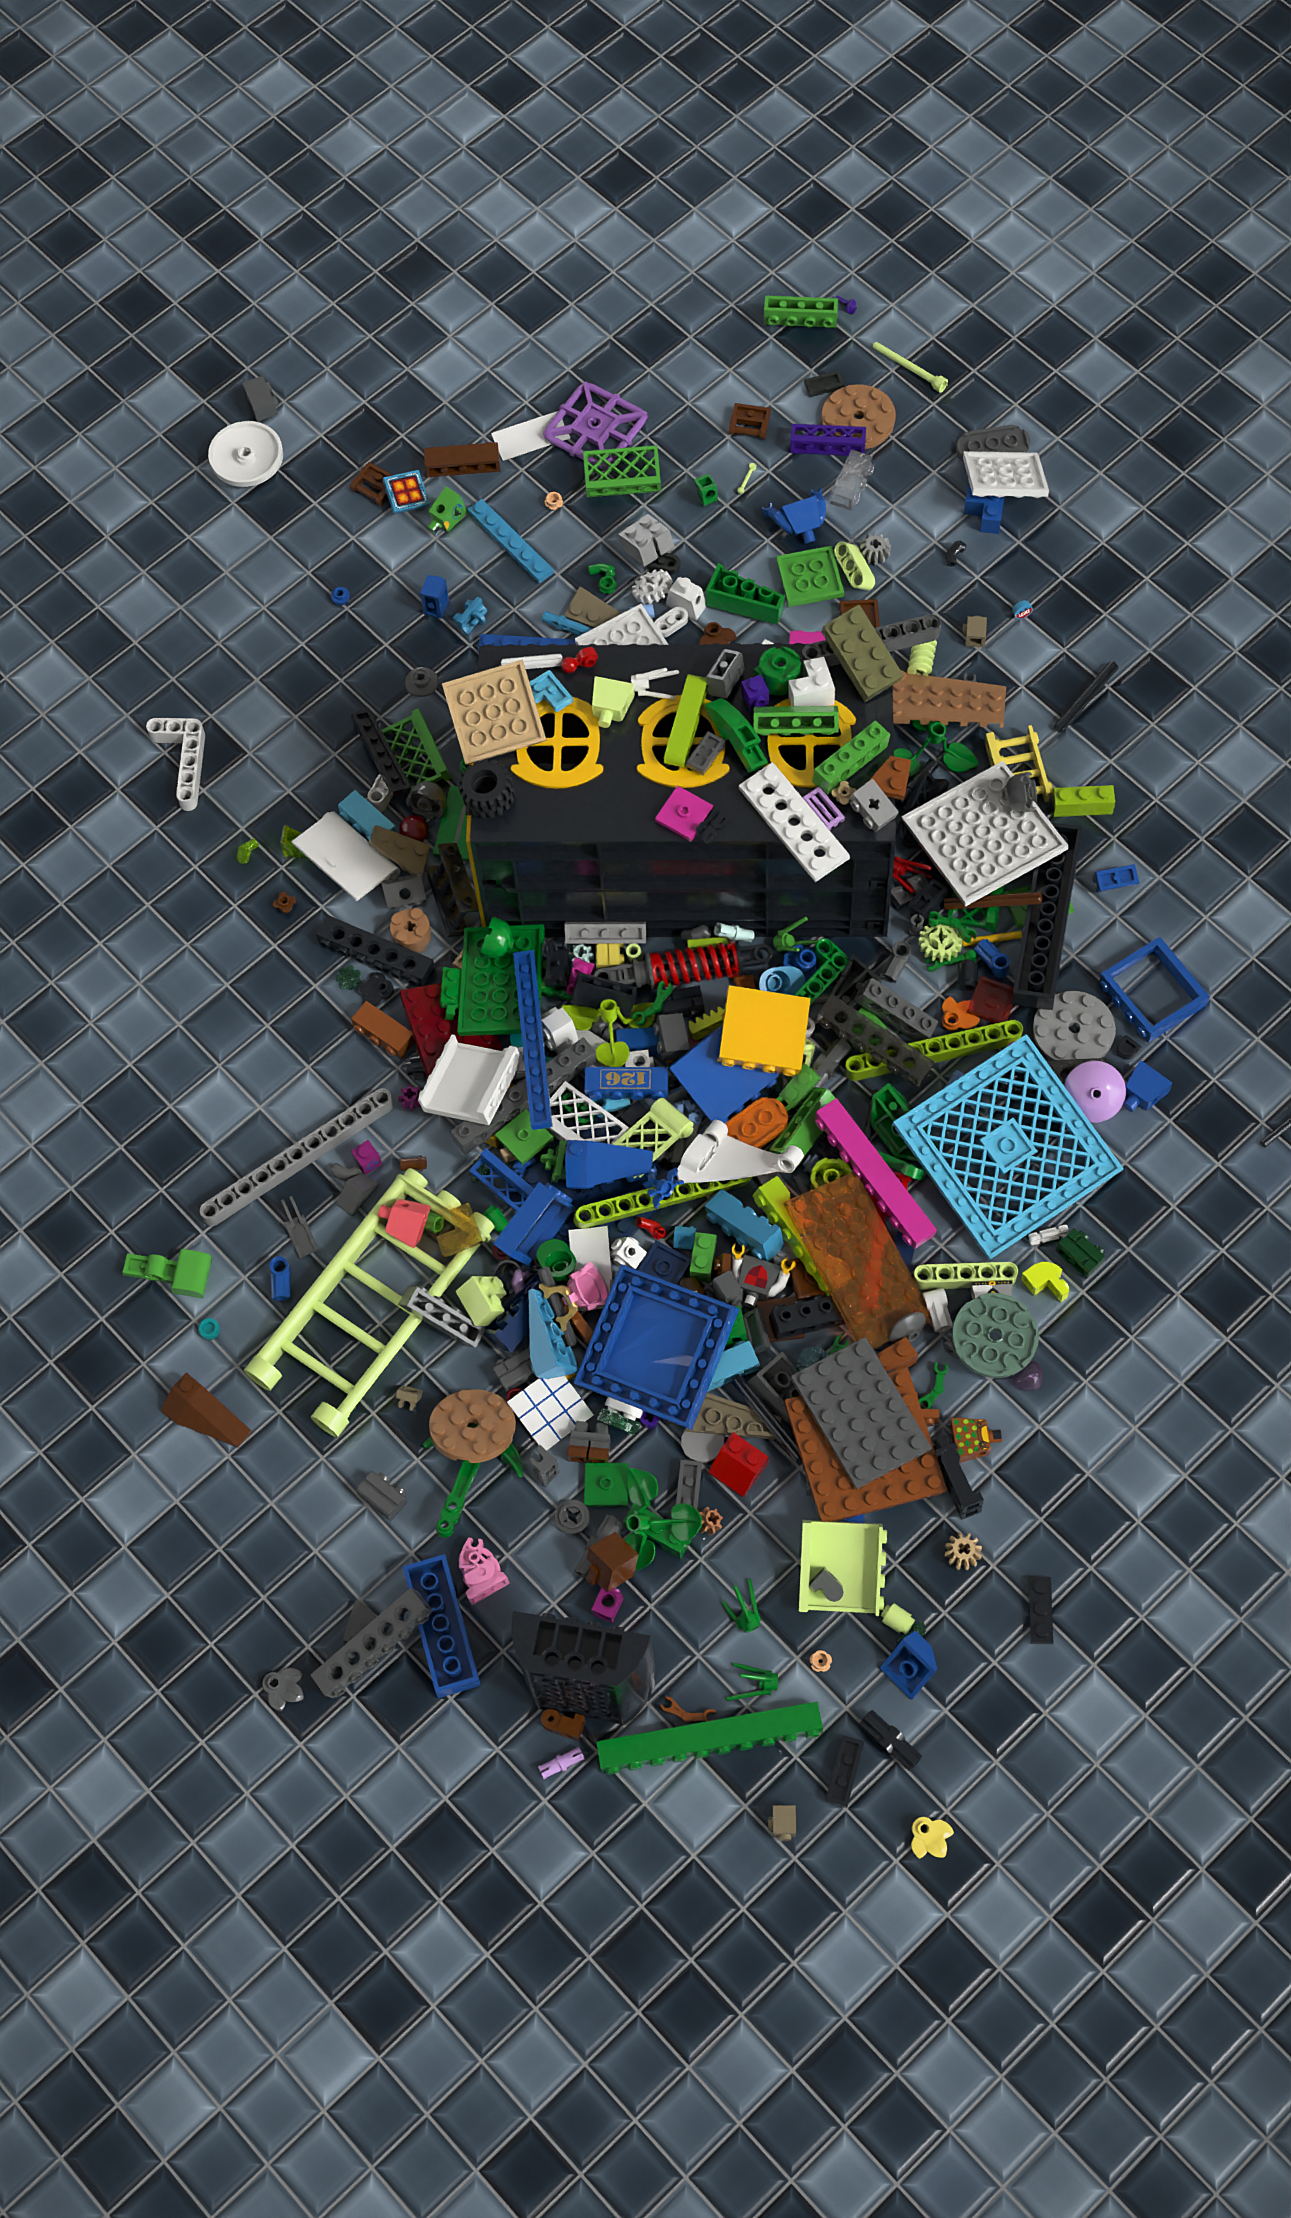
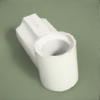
M940 1288L922 1293L923 1303L926 1311H929L934 1331L941 1333L951 1329L953 1324L947 1308L948 1301L944 1289Z

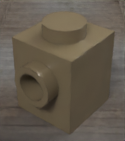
M968 616L967 624H963L962 635L966 636V647L985 648L987 617Z
M773 1806V1817H768V1831H773V1837H778L779 1841H790L791 1837H796V1806Z

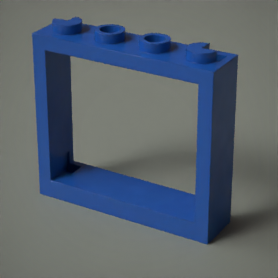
M1161 937L1156 938L1101 973L1099 981L1103 991L1108 992L1112 997L1114 1005L1117 1008H1121L1126 1020L1134 1024L1139 1036L1142 1035L1148 1043L1207 1006L1210 998ZM1152 953L1158 957L1193 1000L1154 1026H1151L1113 979Z
M539 1182L493 1244L508 1256L532 1267L540 1245L545 1241L553 1239L576 1207L571 1204L573 1199L548 1182L546 1185ZM552 1202V1204L550 1205V1207H549V1208L547 1209V1211L544 1213V1211L546 1210V1208H547V1207L549 1206V1204Z

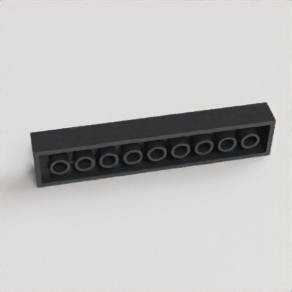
M1052 822L1051 824L1068 844V850L1034 868L1030 892H1040L1042 902L1040 904L1028 905L1012 1000V1005L1053 1010L1082 835V826Z

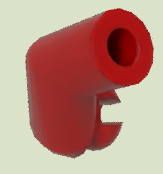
M643 1217L637 1218L636 1226L646 1229L653 1238L661 1239L665 1237L666 1230L657 1221Z

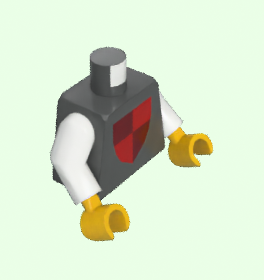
M736 1243L733 1245L732 1252L735 1256L732 1257L731 1271L738 1284L743 1288V1295H746L743 1301L744 1306L755 1308L758 1299L762 1301L768 1300L769 1297H774L785 1288L790 1276L789 1271L796 1266L795 1261L792 1262L791 1267H787L786 1261L788 1258L781 1262V1266L748 1255H744L742 1258L741 1255L745 1251L744 1244L742 1245L741 1252L735 1250Z

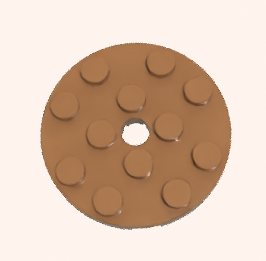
M848 385L838 389L827 398L822 408L821 421L822 425L866 427L865 449H870L883 443L891 435L895 424L896 412L890 398L881 390L868 385ZM855 414L861 415L863 418L855 419L854 416ZM835 432L833 435L835 437H841L843 434L840 432ZM854 433L851 436L862 438V433Z
M470 1389L453 1393L438 1403L431 1414L429 1429L434 1446L444 1456L455 1461L460 1459L468 1460L469 1463H480L497 1457L509 1447L516 1430V1423L512 1408L502 1397L489 1391ZM469 1422L470 1424L478 1425L476 1428L467 1427Z

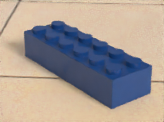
M445 1554L402 1566L408 1589L413 1588L419 1591L433 1610L429 1615V1619L425 1623L418 1625L437 1697L441 1698L481 1686Z

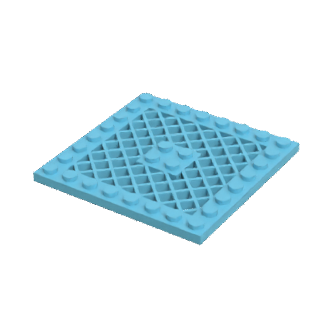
M1027 1034L892 1123L988 1260H991L1124 1169ZM1010 1071L1009 1079L1001 1078V1076ZM1014 1072L1025 1073L1024 1081L1013 1080ZM1028 1077L1032 1079L1034 1084L1028 1083ZM994 1082L993 1090L984 1089L986 1086ZM998 1082L1008 1084L1007 1093L997 1091ZM1012 1085L1023 1087L1021 1096L1011 1094ZM1027 1088L1037 1090L1036 1099L1025 1097ZM977 1093L976 1101L968 1100V1098ZM981 1093L992 1095L990 1104L980 1102ZM1041 1093L1047 1101L1040 1100ZM996 1096L1006 1098L1005 1107L995 1105ZM1010 1099L1020 1101L1019 1110L1009 1108ZM1025 1102L1035 1104L1033 1113L1023 1111ZM961 1104L959 1112L951 1111L953 1108ZM965 1104L975 1106L974 1115L964 1113ZM1039 1105L1049 1107L1048 1116L1038 1114ZM979 1107L989 1109L988 1118L978 1116ZM994 1110L1004 1112L1002 1121L992 1119ZM1053 1110L1059 1118L1052 1117ZM1008 1113L1018 1115L1017 1122L1014 1118L1007 1121ZM944 1115L943 1123L934 1122L936 1119ZM948 1115L958 1117L957 1126L947 1124ZM1022 1116L1032 1118L1031 1127L1021 1125ZM963 1118L973 1120L972 1129L961 1127ZM1037 1119L1047 1121L1045 1130L1035 1128ZM977 1121L987 1123L986 1132L976 1130ZM1051 1122L1061 1124L1060 1133L1050 1131ZM991 1124L1000 1126L990 1133ZM931 1126L942 1128L940 1137L930 1135ZM1065 1127L1068 1129L1071 1135L1064 1134ZM946 1129L956 1131L955 1140L944 1138ZM1023 1131L1030 1132L1029 1139ZM960 1132L971 1134L969 1143L959 1141ZM1034 1133L1045 1135L1043 1144L1033 1142ZM975 1135L983 1137L978 1141L980 1145L973 1144ZM1049 1136L1059 1138L1058 1147L1048 1145ZM1063 1139L1073 1141L1072 1150L1062 1148ZM932 1141L940 1142L939 1149L936 1148ZM944 1143L954 1145L953 1154L942 1152ZM1077 1143L1081 1147L1083 1152L1076 1151ZM958 1146L968 1148L967 1157L957 1155ZM1036 1148L1042 1149L1041 1158L1033 1156L1037 1153ZM972 1149L983 1151L981 1160L971 1158ZM1047 1150L1057 1152L1055 1161L1045 1159ZM1061 1153L1071 1155L1070 1164L1060 1162ZM986 1154H988L993 1162L986 1161ZM1075 1156L1085 1157L1084 1166L1074 1165ZM944 1158L952 1159L951 1166L948 1165ZM956 1160L966 1162L965 1171L954 1169ZM1026 1160L1025 1169L1016 1167ZM1030 1161L1040 1163L1039 1172L1029 1170ZM970 1163L980 1165L979 1174L969 1172ZM1044 1164L1055 1166L1053 1175L1043 1173ZM985 1166L995 1168L994 1177L983 1175ZM1059 1167L1069 1169L1068 1178L1058 1176ZM1073 1170L1083 1171L1072 1178ZM999 1171L1002 1175L1009 1172L1008 1180L998 1178ZM1013 1172L1024 1174L1022 1183L1012 1181ZM956 1175L964 1176L963 1184ZM1028 1175L1038 1177L1037 1186L1027 1184ZM968 1177L978 1179L977 1188L967 1187ZM1042 1178L1052 1180L1051 1189L1041 1187ZM982 1180L993 1182L991 1191L981 1189ZM1057 1181L1065 1182V1184L1056 1189ZM997 1183L1007 1185L1006 1194L995 1192ZM1011 1186L1021 1188L1020 1197L1010 1195ZM1026 1189L1036 1191L1035 1200L1024 1198ZM968 1192L976 1193L975 1201ZM1040 1192L1049 1194L1039 1201ZM980 1194L990 1196L989 1206L979 1204ZM995 1197L1005 1199L1003 1208L993 1207ZM1009 1200L1019 1202L1018 1211L1008 1210ZM1023 1203L1032 1205L1022 1212ZM980 1209L988 1210L987 1218ZM992 1211L1003 1213L1001 1223L991 1221ZM1007 1214L1016 1216L1005 1224Z

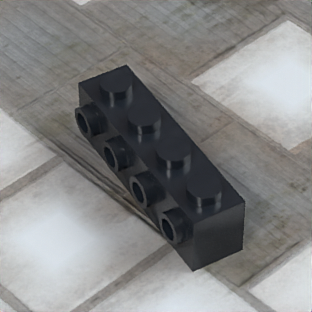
M838 1291L828 1297L821 1295L806 1302L805 1300L796 1301L793 1305H777L772 1309L769 1320L776 1340L854 1323L860 1313L852 1291L846 1293L845 1291Z

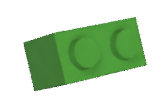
M696 1232L690 1277H696L701 1282L711 1283L717 1235Z

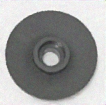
M914 1312L900 1319L890 1331V1342L895 1344L905 1337L909 1341L915 1340L925 1326L926 1317L924 1314Z

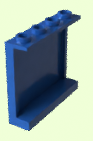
M722 1024L672 1063L668 1070L671 1074H674L711 1123L714 1120H720L725 1124L729 1120L728 1116L731 1113L737 1114L745 1107L743 1104L749 1099L753 1101L761 1095L759 1091L765 1086L767 1089L777 1082L775 1078L779 1074L776 1071L775 1073H766L760 1068L747 1070L743 1069L741 1065L728 1067L723 1066L722 1062H717L723 1029Z

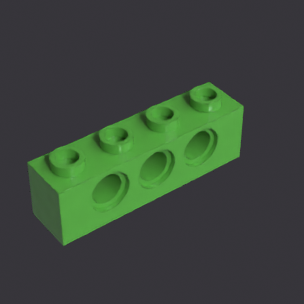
M875 720L816 767L812 782L828 795L840 785L841 781H846L886 749L890 733Z

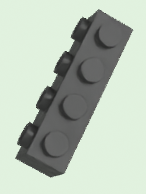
M422 1286L407 1287L398 1303L399 1306L461 1344L476 1348L486 1330L485 1328L475 1326L469 1316L467 1318L462 1315V1311L456 1307L447 1306L440 1297L429 1295L427 1293L428 1290Z

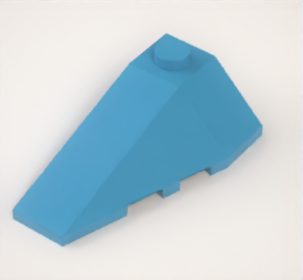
M530 1289L529 1336L533 1373L536 1377L544 1379L577 1373L579 1369L574 1353L570 1346H565L561 1337L564 1333L553 1321L555 1315L547 1299L544 1298V1292Z

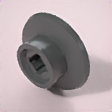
M420 667L413 669L407 674L404 684L406 690L411 695L425 697L431 695L437 689L439 679L433 670Z

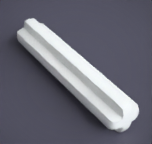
M550 654L507 658L501 660V666L523 660L525 669L561 666L562 655Z

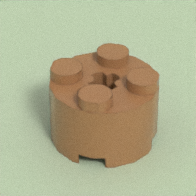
M418 908L404 909L392 916L390 932L393 943L417 953L425 951L426 946L432 940V932L429 920L422 910Z

